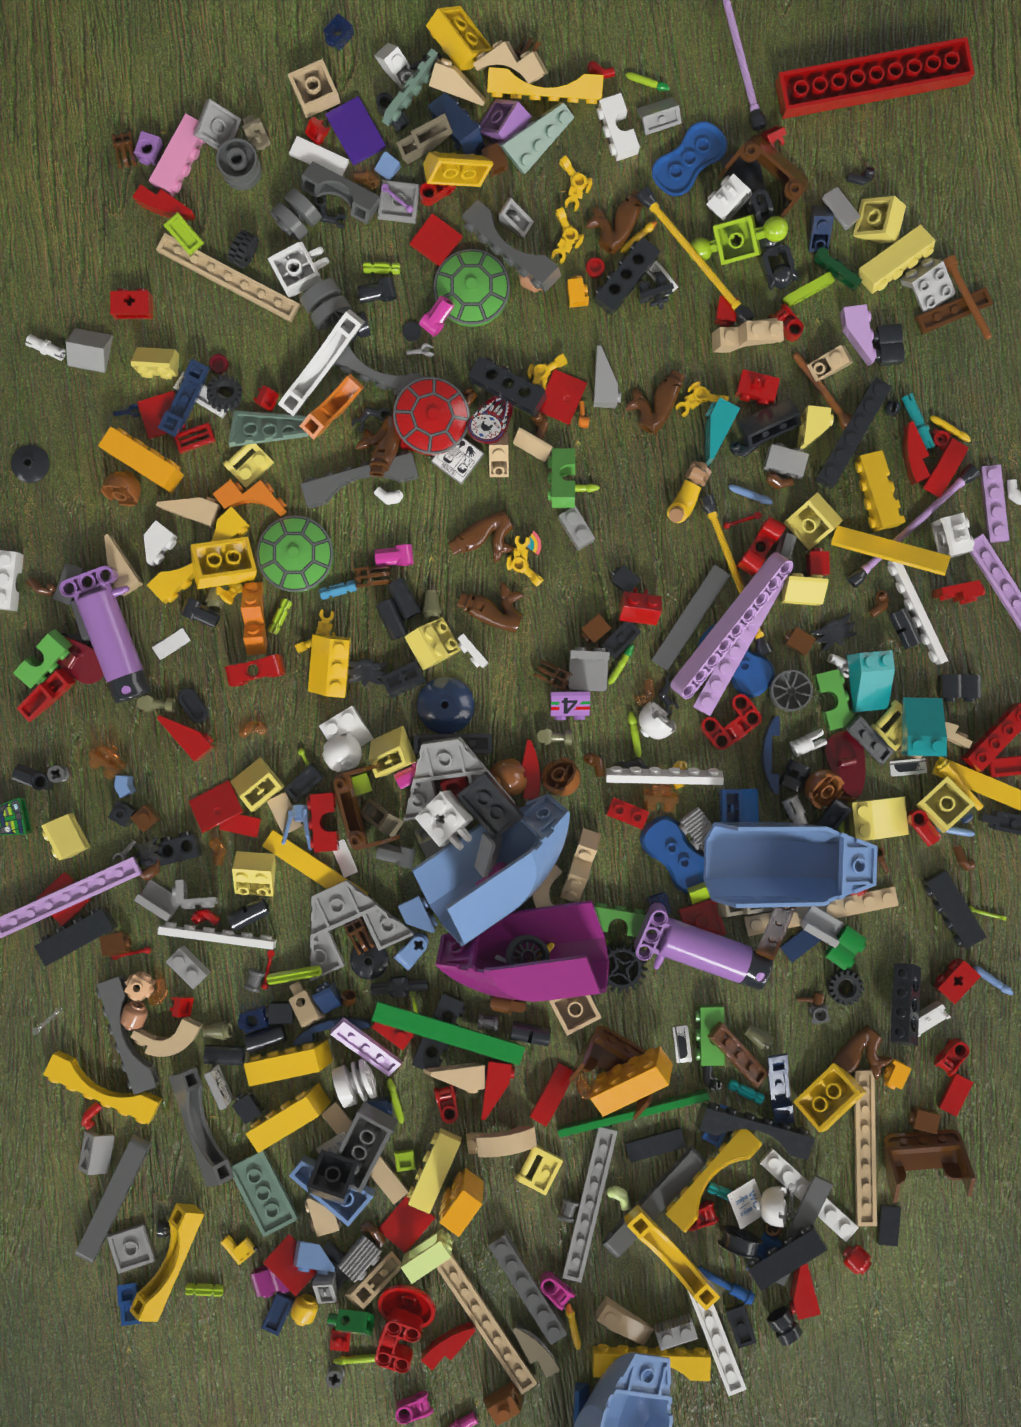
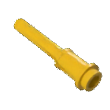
M946 759L941 760L936 765L937 771L941 772L945 777L948 776L975 803L974 807L978 811L981 810L984 805L960 780L961 776L950 765L951 762L949 760L946 761Z

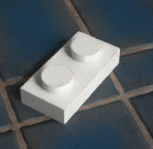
M464 634L457 638L460 642L457 645L464 653L468 651L471 654L470 660L476 667L481 666L484 668L488 665L486 659Z

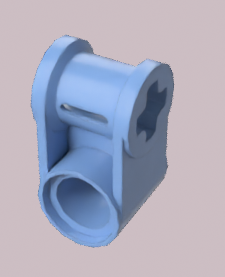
M422 933L414 935L397 952L394 959L409 970L427 949V936ZM420 940H422V941H423L422 946L419 945V946L417 947V946H416V941L419 942Z

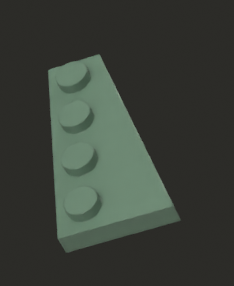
M432 48L427 54L426 62L422 61L419 64L413 78L410 77L402 92L400 91L386 109L382 122L387 126L392 121L396 122L402 113L401 110L408 108L412 101L411 98L414 95L417 96L422 90L423 83L427 84L430 81L431 71L438 54Z

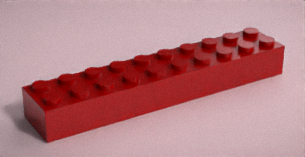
M964 37L779 72L775 86L782 119L966 85L975 73L968 38Z

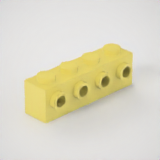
M919 225L860 267L858 274L862 279L861 283L871 294L877 290L881 291L888 282L898 279L905 270L913 268L923 257L927 258L934 251L935 239L922 225Z
M440 1128L439 1133H434L430 1142L433 1144L431 1151H426L423 1162H425L423 1169L419 1168L415 1176L417 1183L415 1187H410L407 1194L409 1198L408 1205L430 1214L461 1144L462 1137Z

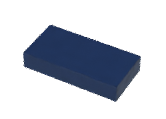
M801 929L783 943L780 948L793 963L820 942L821 939Z
M278 1291L261 1329L279 1336L295 1298Z

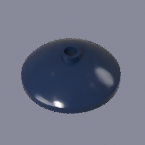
M439 677L428 682L420 691L417 700V711L421 721L427 728L437 733L451 734L464 728L471 720L474 712V699L469 688L460 680L452 677ZM444 701L449 704L446 709H443L441 706Z

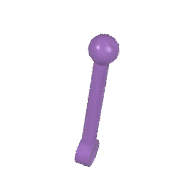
M387 184L381 186L382 191L389 193L406 208L408 213L413 211V206L407 205L389 189Z

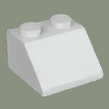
M350 706L319 725L327 740L335 735L347 736L346 734H350L356 737L360 746H363L374 739L354 706Z

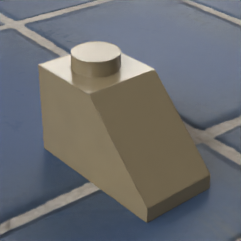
M370 797L360 810L361 816L378 830L391 837L396 835L404 823L394 813Z

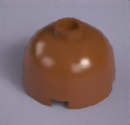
M127 470L115 471L105 478L101 492L111 501L113 498L120 500L118 502L120 505L135 506L140 499L141 484L132 472Z
M560 757L558 761H551L546 765L541 774V779L547 791L554 796L565 797L577 790L581 781V773L571 759Z
M514 758L503 759L495 763L489 771L510 797L521 794L526 788L527 777L524 778L523 775L525 770L520 762Z
M819 769L806 779L804 792L811 804L822 809L821 806H828L835 797L838 799L843 793L841 788L844 782L836 773L828 769Z

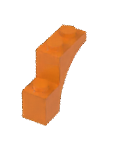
M349 374L332 394L305 418L300 427L314 440L328 428L334 419L345 412L363 390L364 386Z
M230 479L213 493L225 510L242 504L256 503L273 509L281 517L287 513L284 509L286 504L280 497L277 499L272 494L274 489L268 482L264 484L261 480L245 493H242L245 490L238 481L234 483Z
M263 582L243 584L241 612L245 625L243 639L247 655L267 653L268 641L264 620Z

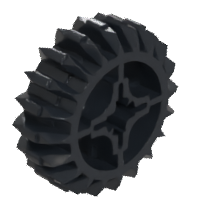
M615 941V948L613 949L610 944L607 945L609 950L607 952L608 959L612 956L614 960V966L608 972L607 987L611 984V992H614L615 988L618 987L617 991L619 994H621L622 988H625V992L629 993V986L636 990L634 983L642 984L639 977L642 979L646 978V975L641 973V971L645 972L648 970L647 967L642 966L647 963V960H640L636 956L635 948L632 950L633 944L631 942L625 947V941H622L621 947H618V943ZM626 952L633 957L621 959L616 953ZM617 959L620 963L626 964L624 966L626 975L623 971L617 970L619 968ZM637 962L636 973L631 978L629 968L633 966V963ZM621 975L626 981L617 982L610 977Z

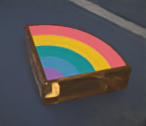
M533 530L529 536L530 544L526 549H529L530 552L539 557L541 540L539 535Z

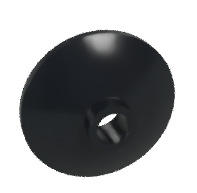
M35 445L20 447L14 453L11 460V468L14 475L26 483H35L42 480L47 475L50 467L49 457L46 452ZM30 459L31 464L26 466L25 462Z
M366 941L369 950L365 952L359 944L362 954L358 956L354 948L350 956V965L357 976L371 980L378 978L385 972L388 966V954L385 948L378 950L376 944L375 947L371 948ZM370 958L372 960V964H366L365 959Z

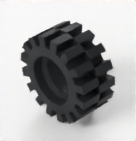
M241 230L237 234V238H234V242L231 244L232 247L228 251V261L242 269L247 267L257 251L259 238L246 230Z
M218 375V379L213 377L207 386L209 405L212 404L213 409L218 407V412L224 409V413H227L228 409L232 412L234 407L236 409L239 407L242 398V387L239 385V381L236 380L234 382V377L232 376L228 379V375H225V378H222V375ZM227 389L232 395L229 398H221L217 395V391Z
M840 969V971L836 970L834 971L835 974L829 976L830 980H827V990L829 991V996L834 1001L844 1006H848V1004L854 1005L855 1001H860L858 998L863 996L862 991H864V987L862 985L864 983L859 975L849 969ZM843 980H849L852 983V990L848 994H841L838 990L839 983Z

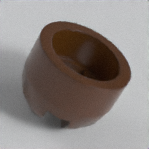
M353 990L343 991L341 993L342 1004L346 1007L353 1006L356 1002V993Z
M767 1223V1234L773 1238H778L783 1232L782 1227H776L778 1231L775 1232L772 1229L773 1226Z

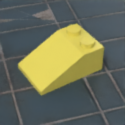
M905 796L847 802L852 807L851 812L848 814L851 837L865 841L909 835Z

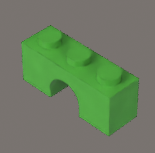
M575 448L552 449V456H548V468H552V472H548V484H552V489H548V500H552V508H575V481L562 479L568 475H575Z
M54 629L36 646L43 653L44 661H39L31 655L20 664L13 674L30 689L44 683L47 679L45 675L48 672L51 674L59 666L57 664L59 659L64 660L69 655L70 651L68 649L73 644Z
M836 669L813 675L817 694L828 692L834 697L835 701L832 709L822 712L826 731L845 727L854 715L852 710H849L847 704L849 702V695L843 688V683H845L843 673Z
M596 902V905H594L604 932H608V927L612 920L622 919L626 922L625 934L632 937H637L647 914L645 910L634 908V911L626 910L625 906L615 905V908L607 907V904L602 902Z
M698 1004V1010H695V1021H698V1029H695V1039L699 1041V1048H696L695 1052L696 1060H699L701 1066H725V1055L707 1037L718 1021L724 1024V1007L721 1004Z

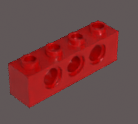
M1021 702L1013 703L963 755L961 759L974 771L982 772L1021 731Z

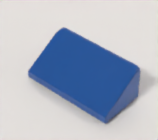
M588 1383L574 1384V1424L589 1398Z

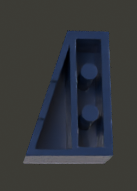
M445 92L428 105L432 119L444 113L446 114L453 131L449 137L456 143L454 147L457 151L461 149L463 154L481 155V150L485 147L480 134L481 127L476 120L472 121L466 109L460 108L458 101L454 97L451 98Z

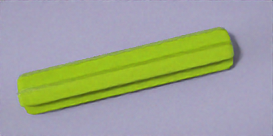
M320 965L271 973L267 975V983L272 985L318 977L322 975V969Z

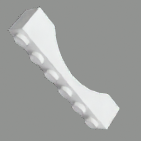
M350 309L346 311L278 405L294 416L365 321Z

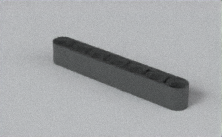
M136 1134L131 1138L75 1253L76 1256L90 1263L95 1261L151 1147V1141Z
M693 1146L689 1147L636 1205H639L654 1221L705 1166L707 1159ZM623 1217L604 1238L602 1245L618 1258L638 1237L627 1227Z

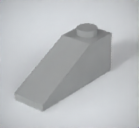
M597 345L593 407L616 408L617 402L621 403V391H618V383L602 346Z

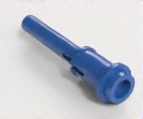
M701 1266L697 1267L708 1280L728 1290L730 1295L744 1301L745 1305L753 1303L755 1298L753 1290H747L735 1282L732 1284Z

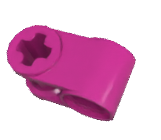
M546 1271L541 1274L539 1279L541 1292L558 1309L563 1310L567 1301L575 1297L574 1291L554 1273ZM546 1281L553 1282L551 1286L544 1285Z
M421 1391L398 1401L395 1411L397 1422L404 1425L430 1416L434 1409L429 1404L428 1392ZM407 1409L409 1412L402 1414L400 1410Z

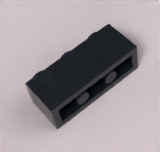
M790 397L737 421L739 434L749 449L802 425L800 411Z

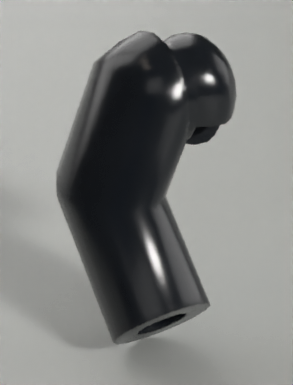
M869 166L861 174L849 172L846 182L863 186L873 180L875 169Z
M703 1066V1082L711 1090H720L722 1083L712 1074L713 1066Z

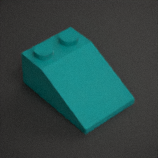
M719 398L717 403L713 401L705 415L708 417L705 434V464L707 466L713 461L740 410L739 407L722 398Z
M893 650L847 655L853 712L888 709L895 671Z
M903 697L902 755L947 756V732L942 698Z

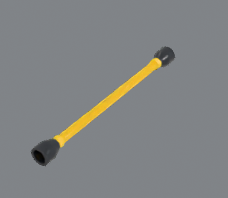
M648 187L642 189L636 196L638 201L660 218L664 226L683 246L691 258L694 259L700 269L705 272L711 282L727 298L740 323L743 324L745 321H751L755 317L754 313L748 307L741 304L739 300H736L706 262L703 261L697 251L692 248L686 238L670 222L666 214L660 209L651 190Z
M713 494L700 498L699 503L703 511L708 515V518L712 520L711 523L717 534L716 536H718V541L721 543L720 545L725 559L728 561L727 564L733 575L732 577H734V582L741 594L745 587H743L739 571H737L738 569H736L737 566L731 555L732 553H730L731 551L724 537V532L720 528L715 498ZM759 628L755 635L756 650L758 655L762 656L772 652L773 648L761 628Z

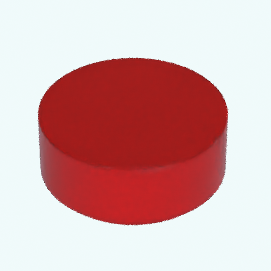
M598 257L589 259L586 263V273L592 278H598L603 275L605 270L603 260Z

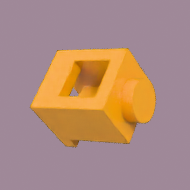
M582 276L571 277V279L567 280L569 308L588 306L587 284H583Z
M892 1058L890 1065L886 1066L883 1073L884 1085L893 1090L896 1087L902 1090L912 1068Z

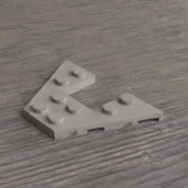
M461 737L423 742L403 820H415V817L437 796L433 780L468 776L470 784L487 771L507 795L508 793Z
M349 880L325 889L311 897L310 961L311 966H321L322 975L309 978V980L313 981L346 965L330 930L363 916L378 950L413 936L414 932Z

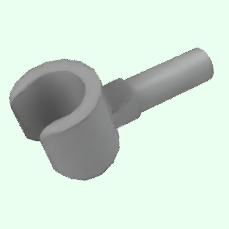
M424 343L421 348L407 350L406 354H424L427 357H433L434 354L428 352V350L434 347Z
M132 840L123 851L113 856V860L118 855L122 857V861L127 860V854L137 842Z

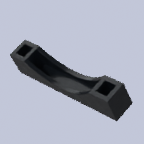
M877 377L869 383L846 428L814 479L815 482L829 490L836 485L892 388L891 385Z
M709 1102L708 1104L701 1103L695 1122L699 1131L717 1136L737 1129H751L766 1133L778 1140L790 1156L805 1160L809 1159L815 1140L807 1128L799 1126L797 1129L786 1122L775 1123L771 1118L763 1117L761 1119L750 1112L743 1114L732 1107L721 1108L719 1104Z

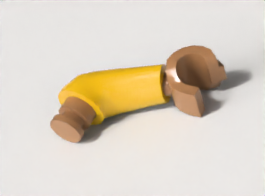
M693 461L685 475L690 480H684L678 495L667 510V516L672 522L681 523L692 513L701 490L698 484L705 486L712 473L707 464L701 461Z

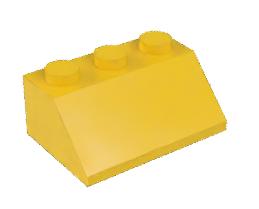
M461 6L438 8L426 25L431 36L437 40L443 52L449 56L453 65L460 71L472 69L475 67L473 63L478 61L477 56L485 51L489 53L493 50Z
M429 152L423 163L427 184L481 187L493 166V161L485 156L475 154Z
M248 537L190 545L193 574L197 589L255 580L257 569Z
M312 634L309 692L323 696L345 698L351 644L350 637Z
M833 1063L793 1103L820 1133L827 1131L867 1092L853 1076L836 1063Z

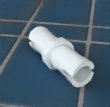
M32 334L27 336L26 346L39 350L41 354H48L60 361L64 359L65 349L51 344L49 340L39 339Z

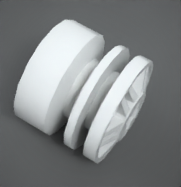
M363 1058L358 1060L359 1067L355 1061L351 1063L352 1072H349L345 1065L332 1069L335 1090L344 1108L358 1103L357 1094L360 1095L363 1101H367V1093L371 1099L377 1096L373 1072L368 1066L367 1061Z

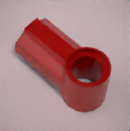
M911 810L907 813L908 824L914 828L927 847L939 841L941 835L924 811ZM918 813L921 816V820L916 824L914 816Z

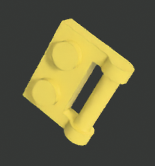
M257 444L244 445L228 461L225 460L222 464L248 489L274 462ZM253 449L255 453L236 470L233 466Z
M894 700L884 715L875 724L871 725L894 751L902 745V705L897 700ZM897 711L900 712L899 718L884 733L881 728Z
M537 1145L530 1149L531 1151L515 1179L546 1195L563 1163V1159ZM538 1154L542 1156V1159L532 1179H529L526 1176Z

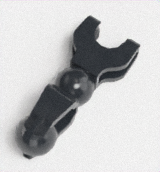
M757 189L754 191L744 207L747 216L754 215L756 228L763 227L765 222L774 216V210L766 190ZM761 195L764 198V203L760 197L756 196ZM766 238L759 240L761 250L764 251L759 258V264L764 277L767 279L768 288L771 291L774 287L783 289L790 286L793 280L798 281L799 276L794 268L795 263L790 247L780 244L781 241L771 242ZM781 254L785 264H778L771 270L768 257Z

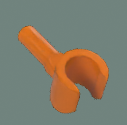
M580 401L578 425L587 429L590 418L584 417V401Z

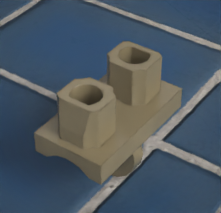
M250 115L243 119L245 125L242 128L249 143L256 152L264 150L267 146L271 145L259 118L255 119L253 115Z

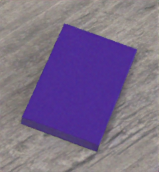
M359 96L325 114L353 166L386 148Z

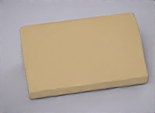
M522 428L518 429L513 441L514 445L543 462H546L553 448L552 445Z
M286 792L267 800L283 834L288 819V811L293 810V805ZM292 818L288 833L302 827V823L295 822L294 818Z

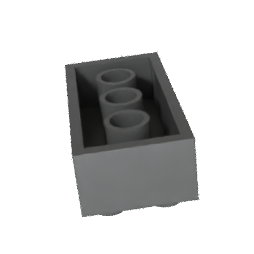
M366 1102L358 1110L337 1152L338 1155L358 1161L352 1189L359 1193L365 1187L398 1122L396 1118Z

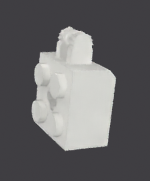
M735 174L731 177L728 175L721 182L720 185L722 187L718 192H712L707 199L709 202L706 205L723 222L730 221L752 195L751 190Z
M297 242L268 258L289 299L322 281L318 270L329 264L330 261L326 257L314 263L312 259L323 253L322 247L307 252L303 242Z
M964 513L944 517L931 523L938 553L949 555L953 558L973 551L974 539L969 534V520L965 517Z
M450 790L441 791L415 817L439 847L446 846L451 842L458 850H462L464 845L457 837L458 834L467 842L472 840L465 827L473 820V817Z

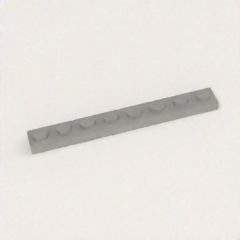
M609 1127L597 1129L562 1274L564 1279L582 1282L618 1132L617 1129Z

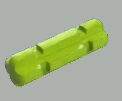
M363 263L364 273L390 274L392 272V274H400V263Z
M285 598L281 600L279 604L281 606L280 608L278 607L272 619L273 623L268 628V632L274 635L279 633L280 625L282 626L288 613L287 610L292 605V602Z
M187 1283L185 1287L186 1295L212 1296L214 1294V1296L221 1297L224 1292L222 1284L213 1286V1284L197 1283L195 1285V1283Z

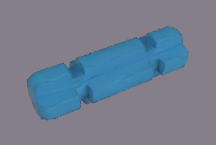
M350 580L346 584L343 582L329 586L328 589L327 587L319 589L320 596L324 600L330 598L329 596L335 597L346 594L347 591L354 592L357 590L356 582Z

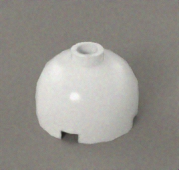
M648 702L639 714L640 731L647 738L649 736L659 740L666 738L676 730V724L673 719L671 721L668 720L666 717L668 713L655 702Z
M346 734L347 736L335 735L323 747L324 752L322 754L325 762L330 769L339 773L352 771L359 765L362 758L361 746L356 737L350 734Z
M772 1186L767 1188L763 1192L762 1198L757 1199V1210L761 1211V1217L769 1225L784 1228L787 1216L786 1199H784V1196H787L786 1187Z

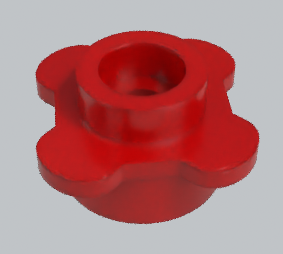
M934 429L932 431L934 447L944 450L948 445L947 443L951 435L947 431Z

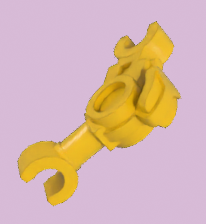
M565 155L559 160L560 166L569 174L571 181L568 193L570 197L565 201V208L568 207L570 202L575 203L574 211H577L579 208L578 198L582 199V191L585 188V193H589L592 187V178L587 179L579 171L576 172Z
M563 207L557 209L555 213L562 225L563 233L557 244L558 249L553 250L551 258H554L556 254H561V264L565 261V253H570L572 245L576 243L574 248H579L584 238L583 234L578 235V231L569 225Z
M561 354L547 365L546 363L536 366L530 364L527 372L528 378L532 379L533 375L534 380L532 384H539L546 389L547 378L551 374L550 371L566 365V357L564 354Z
M700 381L688 388V392L690 393L693 390V393L684 398L685 402H679L675 409L678 410L680 407H684L686 411L683 412L682 417H686L690 408L693 410L701 403H707V401L717 403L719 398L728 401L729 397L711 394L705 387L700 386Z
M516 536L515 544L517 548H514V559L512 560V555H509L507 558V569H514L516 572L525 573L534 585L539 586L544 579L533 572L528 564L529 549H526V547L530 544V537H526L525 543L521 544L520 536Z
M321 610L319 615L322 621H318L315 634L330 636L333 624H330V621L334 618V612L331 611L330 617L325 618L323 616L324 610ZM312 638L294 645L297 652L301 653L310 648Z

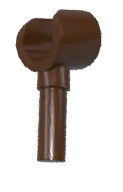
M879 847L881 856H877V859L885 873H889L890 871L883 858L885 852L883 848Z
M815 992L813 998L797 997V1002H812L821 1005L825 996Z

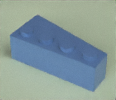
M304 1155L292 1169L289 1177L308 1192L307 1184L316 1160ZM365 1185L362 1192L359 1193L351 1188L345 1206L313 1194L310 1195L344 1224L349 1226L374 1197L375 1189Z

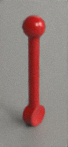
M755 512L752 516L733 522H724L723 527L729 529L732 525L748 520H758L762 514Z
M146 946L144 949L135 950L129 953H124L116 956H111V958L113 960H118L120 957L140 953L149 954L151 952V948L149 946Z
M274 950L267 952L266 974L264 982L261 984V988L264 990L269 987L267 975L270 972L272 957L275 956Z

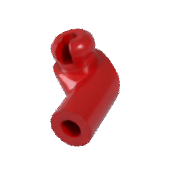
M590 61L587 65L589 74L604 75L603 79L615 76L614 67L603 69L596 61Z
M209 909L197 910L191 916V921L194 924L208 921L213 926H216L221 920Z
M94 1102L83 1113L81 1126H84L86 1130L91 1129L95 1125L92 1117L102 1109L97 1102Z

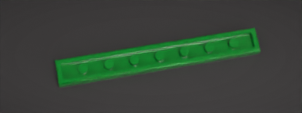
M377 1001L372 1016V1021L519 1066L525 1050L524 1045Z
M706 1089L651 1102L638 1118L709 1101L708 1092ZM636 1106L615 1111L606 1116L599 1115L557 1126L558 1135L561 1138L633 1120Z

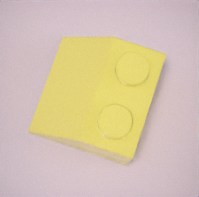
M895 196L862 199L858 212L861 217L856 221L853 236L881 244L897 242L906 205Z
M811 405L805 408L801 413L802 425L799 426L797 448L805 449L828 430L829 426H832L834 415L831 414V408Z
M817 492L783 523L810 550L843 520Z

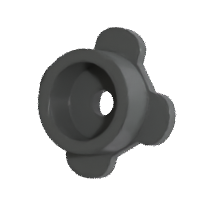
M821 1004V1006L817 1007L813 1005L809 1008L813 1024L829 1022L830 1017L826 1004Z

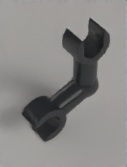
M323 195L324 202L322 204H318L315 197V206L322 216L320 221L322 223L335 224L339 229L345 228L344 224L338 223V220H346V216L343 214H338L337 216L327 215L326 197Z
M365 407L359 418L352 421V427L355 423L360 422L359 432H361L369 415L378 417L383 421L385 418H382L381 414L383 412L390 413V411L386 408L378 410Z
M668 674L665 677V684L658 692V696L666 705V712L671 715L669 706L674 705L677 710L679 706L677 703L672 702L667 695L671 688V683L668 681L671 674Z
M640 757L627 762L619 761L616 764H624L625 769L636 766L641 769H649Z

